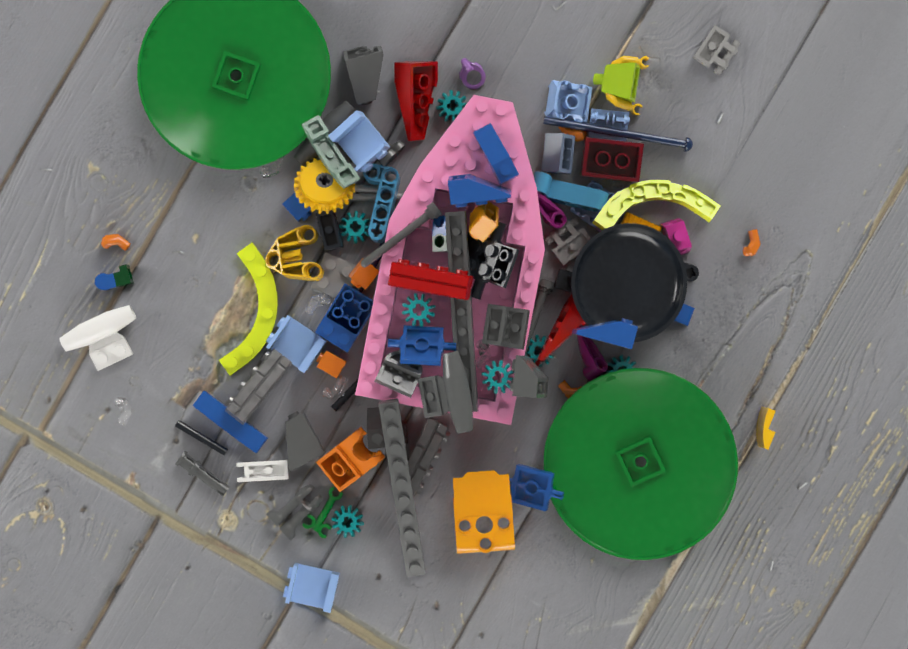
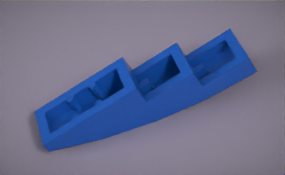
M205 390L192 405L255 453L260 450L268 439L248 421L244 425L238 422L225 411L227 406L224 403L218 401Z

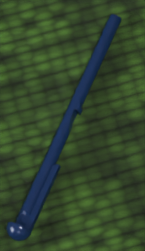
M545 116L543 124L682 147L684 152L691 150L693 146L692 140L688 137L685 140H678Z

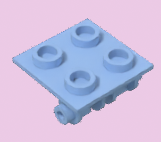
M591 108L590 124L628 130L630 122L629 112ZM589 132L588 135L591 138L625 142L627 138Z

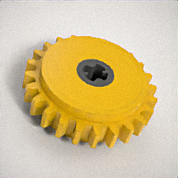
M313 158L312 163L307 161L306 167L301 166V172H296L297 177L294 178L296 198H299L300 204L304 203V208L310 206L311 212L316 209L319 214L322 211H326V214H329L330 210H333L335 213L336 208L343 209V203L348 205L349 199H353L355 183L343 189L332 177L321 160Z

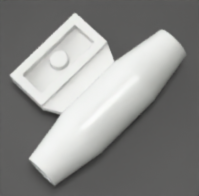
M130 305L106 311L77 325L60 337L61 345L66 352L89 345V355L97 371L133 355L125 336L121 335L118 331L134 321L136 315Z

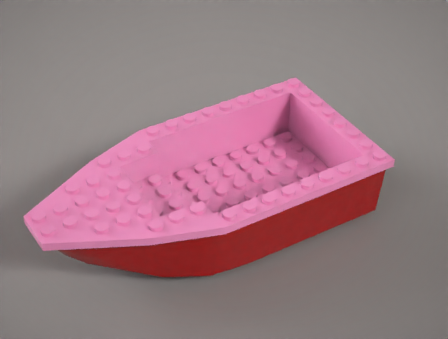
M473 95L417 169L389 219L385 243L424 214V210L427 209L426 206L432 202L438 207L442 215H445V212L466 211L467 232H469L470 212H473L477 205L475 202L468 203V206L459 208L451 205L448 179L449 176L471 174L500 185L473 134L476 130L491 123L515 165L519 176L501 185L511 189V198H508L507 202L496 203V200L489 201L499 208L498 221L507 224L501 240L502 244L518 249L519 253L506 288L488 282L483 290L481 300L472 297L478 411L473 412V418L511 425L517 396H512L513 392L506 385H504L505 393H502L501 388L498 387V393L495 394V386L488 391L487 387L491 383H482L483 380L488 379V376H482V372H490L485 368L486 365L493 369L492 361H495L497 367H499L500 360H503V368L506 364H510V367L507 369V372L512 370L513 359H516V355L525 356L545 247L537 187L513 102ZM433 219L426 221L382 255L355 393L357 396L383 401L398 398L399 404L423 408L419 383H417L410 398L374 382L385 357L390 352L392 353L400 349L398 347H388V339L400 340L404 325L412 326L414 318L406 322L405 319L410 314H402V311L409 310V308L402 306L403 303L411 304L407 300L408 296L414 301V293H417L418 300H421V295L424 293V302L428 298L432 299L427 305H435L434 309H429V312L435 313V316L427 315L426 317L431 322L427 323L425 319H422L423 324L427 327H444V342L453 343L450 297L388 285L391 263L398 262V259L410 260V264L416 266L418 262L430 264L429 268L436 269L437 266H448V252H432ZM417 304L416 308L413 309V313H417V316L422 315L421 312L424 311V306L420 307L421 304ZM488 304L530 310L524 350L482 343ZM417 320L415 326H420L419 320ZM444 350V353L454 352V351ZM443 354L441 356V366L421 365L422 374L420 378L435 375L443 377ZM496 371V375L493 377L494 381L502 382L501 379L504 377V374Z

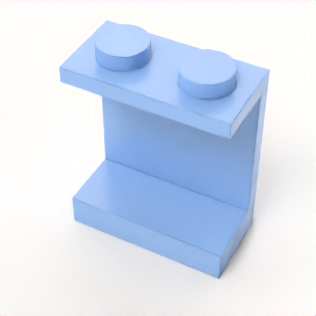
M357 110L328 135L332 142L338 143L356 165L354 168L356 172L369 171L373 167L372 163L377 159L380 160L388 153L387 150L390 148L389 144L365 114Z
M287 315L286 318L282 317L278 322L277 327L279 329L276 333L272 332L267 338L266 342L268 345L266 348L277 350L300 371L306 373L327 341Z
M295 563L288 571L287 578L290 579V583L284 589L283 597L286 598L285 603L289 604L291 601L322 608L323 612L331 613L340 573Z

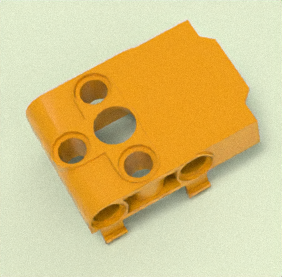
M490 470L467 472L463 477H453L457 554L515 550L509 473L499 475L496 471ZM482 516L489 517L493 522L491 531L488 533L479 532L476 529L478 518ZM504 517L509 520L506 527L498 525L500 518ZM467 520L470 523V527L467 530H462L459 527L461 521ZM484 538L491 541L490 546L487 548L480 546V541Z

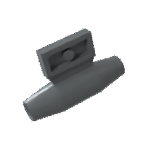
M347 101L340 104L322 120L329 130L328 134L332 133L356 111ZM308 137L294 155V158L305 167L307 161L311 163L313 158H318ZM334 142L346 162L351 164L353 161L342 147Z
M459 351L444 353L443 377L435 375L418 379L424 416L428 418L445 415L447 412H450L457 433L473 431V405L467 373Z

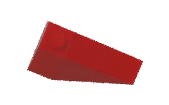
M438 61L394 62V82L408 141L424 140L429 122L428 110L434 100L432 98L433 88L437 87Z
M572 293L565 302L535 362L537 366L541 365L573 334V329L579 328L581 324H586L577 311Z

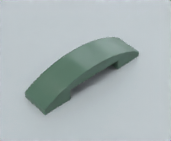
M319 115L302 124L318 157L343 189L360 180L352 165L346 162L335 143L328 137L329 130Z

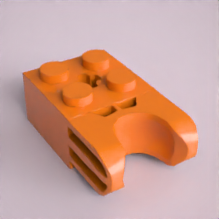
M362 426L316 462L339 492L355 482L386 457L381 450L371 452L365 447L363 438L367 433Z

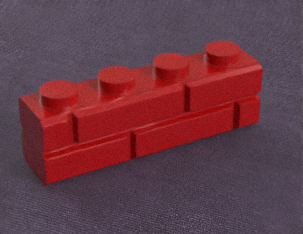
M398 259V262L391 263L388 280L389 286L469 300L473 276L468 275V271L456 269V273L449 272V268L437 266L436 269L429 268L430 264L418 262L416 266L411 265L410 260Z

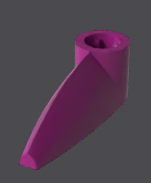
M537 191L539 209L543 215V221L555 228L563 227L566 223L564 212Z
M577 335L579 351L585 365L583 374L591 381L606 372L608 365L591 338Z

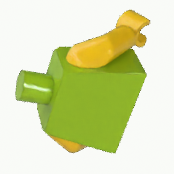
M622 56L612 61L611 64L605 66L604 74H594L593 84L602 85L601 91L606 94V99L614 106L626 111L630 110L633 115H640L634 109L636 106L643 108L642 105H632V102L635 103L640 69L649 67V65L642 63V60H649L647 56H643L640 59L638 57Z

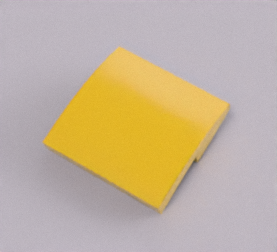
M761 406L756 426L757 445L769 450L776 433L770 430L769 427L776 411Z

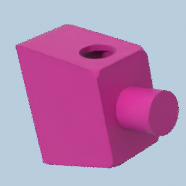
M676 218L660 224L663 235L675 245L680 255L690 252L692 245L682 219Z

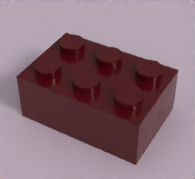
M585 137L580 175L639 182L644 144Z

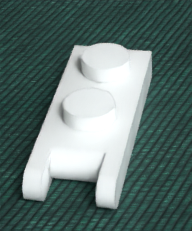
M288 460L236 463V467L244 466V477L237 478V482L289 479Z

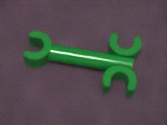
M334 486L330 488L329 498L318 518L316 519L314 515L308 514L307 517L312 519V524L303 523L302 525L306 529H313L318 532L322 538L327 537L322 532V529L326 527L331 530L332 528L330 524L324 523L336 500L341 499L343 496L342 491L339 496L333 495Z

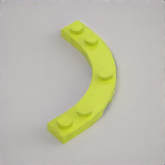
M646 180L631 184L620 192L618 191L607 201L592 223L601 230L614 226L621 215L628 209L646 201L662 200L680 204L707 222L713 219L721 206L688 185L684 184L682 186L671 183L669 180Z
M253 242L240 250L237 255L254 279L258 293V312L253 328L246 339L219 360L230 376L253 360L267 343V338L274 329L278 313V293L274 276Z

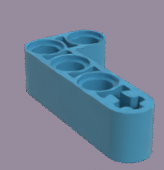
M372 163L373 167L369 171L376 170L377 175L370 178L368 177L369 171H363V175L368 183L379 186L368 234L373 242L383 243L386 238L389 219L393 214L400 185V176L395 168ZM394 174L396 178L394 181L389 182L386 180L387 176ZM386 192L392 194L389 200H383L382 195ZM380 211L387 212L385 218L379 219L377 217ZM378 224H380V231L382 235L379 234L378 237H376L374 232H378Z
M535 171L534 173L537 191L553 203L597 213L607 203L609 193L554 180L549 174Z

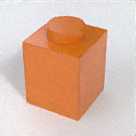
M362 258L348 276L352 279L350 283L360 289L362 286L366 290L379 274V270L371 264L365 268L362 267L360 264L364 259Z
M328 350L325 353L321 352L316 360L319 363L317 368L335 378L339 377L347 363L346 360Z

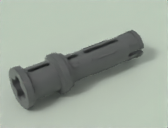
M184 451L175 465H180L188 471L190 476L195 475L221 496H224L230 486L201 466L199 460H194L187 454V451Z

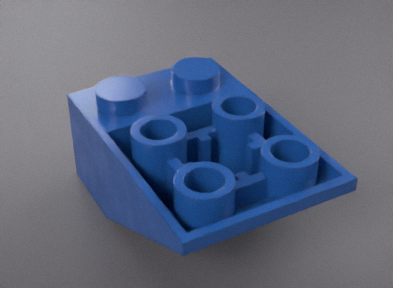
M471 174L449 176L448 179L450 203L457 208L466 207L468 203L475 202L476 205L488 204L489 200H496V203L507 202L508 198H511V189Z
M345 283L315 333L349 353L371 316L373 300Z

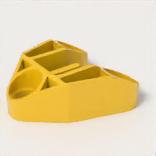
M303 225L278 237L266 255V265L289 279L321 280L324 270L315 262H297L286 265V263L302 260L303 254L301 249L284 252L285 250L314 244L318 240L317 230L310 225ZM308 230L314 232V236L310 240L304 238V234ZM278 256V263L272 266L270 263L271 258ZM313 267L319 268V274L316 277L310 276V270Z

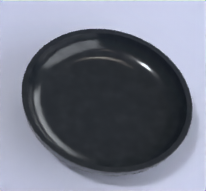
M624 223L614 225L593 236L579 252L571 275L572 297L577 311L588 326L614 320L621 322V319L624 318L633 321L632 325L638 326L634 343L648 340L668 328L682 309L687 293L685 264L678 249L661 232L641 224Z

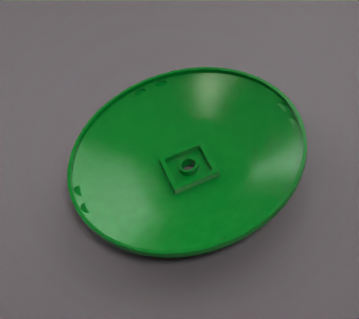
M170 0L154 17L143 38L137 64V81L140 98L150 122L171 147L187 158L206 166L226 170H243L274 162L289 154L307 138L302 124L317 115L320 118L322 116L330 91L331 63L327 44L321 29L310 12L298 0ZM240 71L242 74L240 80H232V72Z
M628 368L609 372L591 380L579 388L565 402L554 418L548 432L544 450V470L555 473L553 489L564 492V497L562 500L551 497V501L565 524L579 538L592 547L616 557L631 560H652L669 557L694 546L704 539L721 521L731 503L736 488L738 456L729 423L716 403L703 390L690 381L670 372L651 368ZM644 457L646 465L638 466L635 462L636 458Z

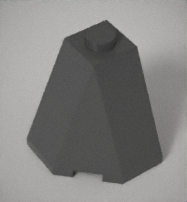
M361 46L343 51L357 105H368L373 100H376L384 55L381 46L373 47L374 50H370L367 46Z
M379 407L367 408L368 449L385 448ZM402 421L405 444H408L407 424Z

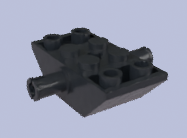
M498 222V227L491 233L490 238L488 237L484 242L472 238L469 232H467L470 275L474 276L473 279H475L471 289V297L481 300L483 290L488 282L506 288L519 253L518 249L502 244L501 240L507 224Z

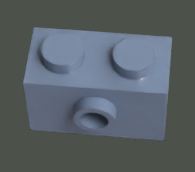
M545 133L542 172L552 174L572 173L575 136L565 133Z

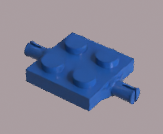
M404 325L400 340L388 339V347L400 348V364L441 366V356L444 350L456 351V343L444 342V327Z
M517 464L515 475L513 478H509L512 502L538 510L547 511L551 497L562 500L564 492L553 489L555 473L526 465Z

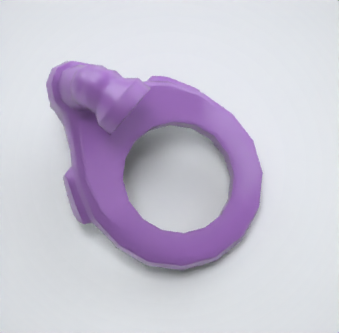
M463 58L461 60L462 69L459 72L460 79L469 89L480 88L486 78L484 70L480 64L472 63ZM472 70H476L481 74V80L476 85L469 84L466 79L467 74Z

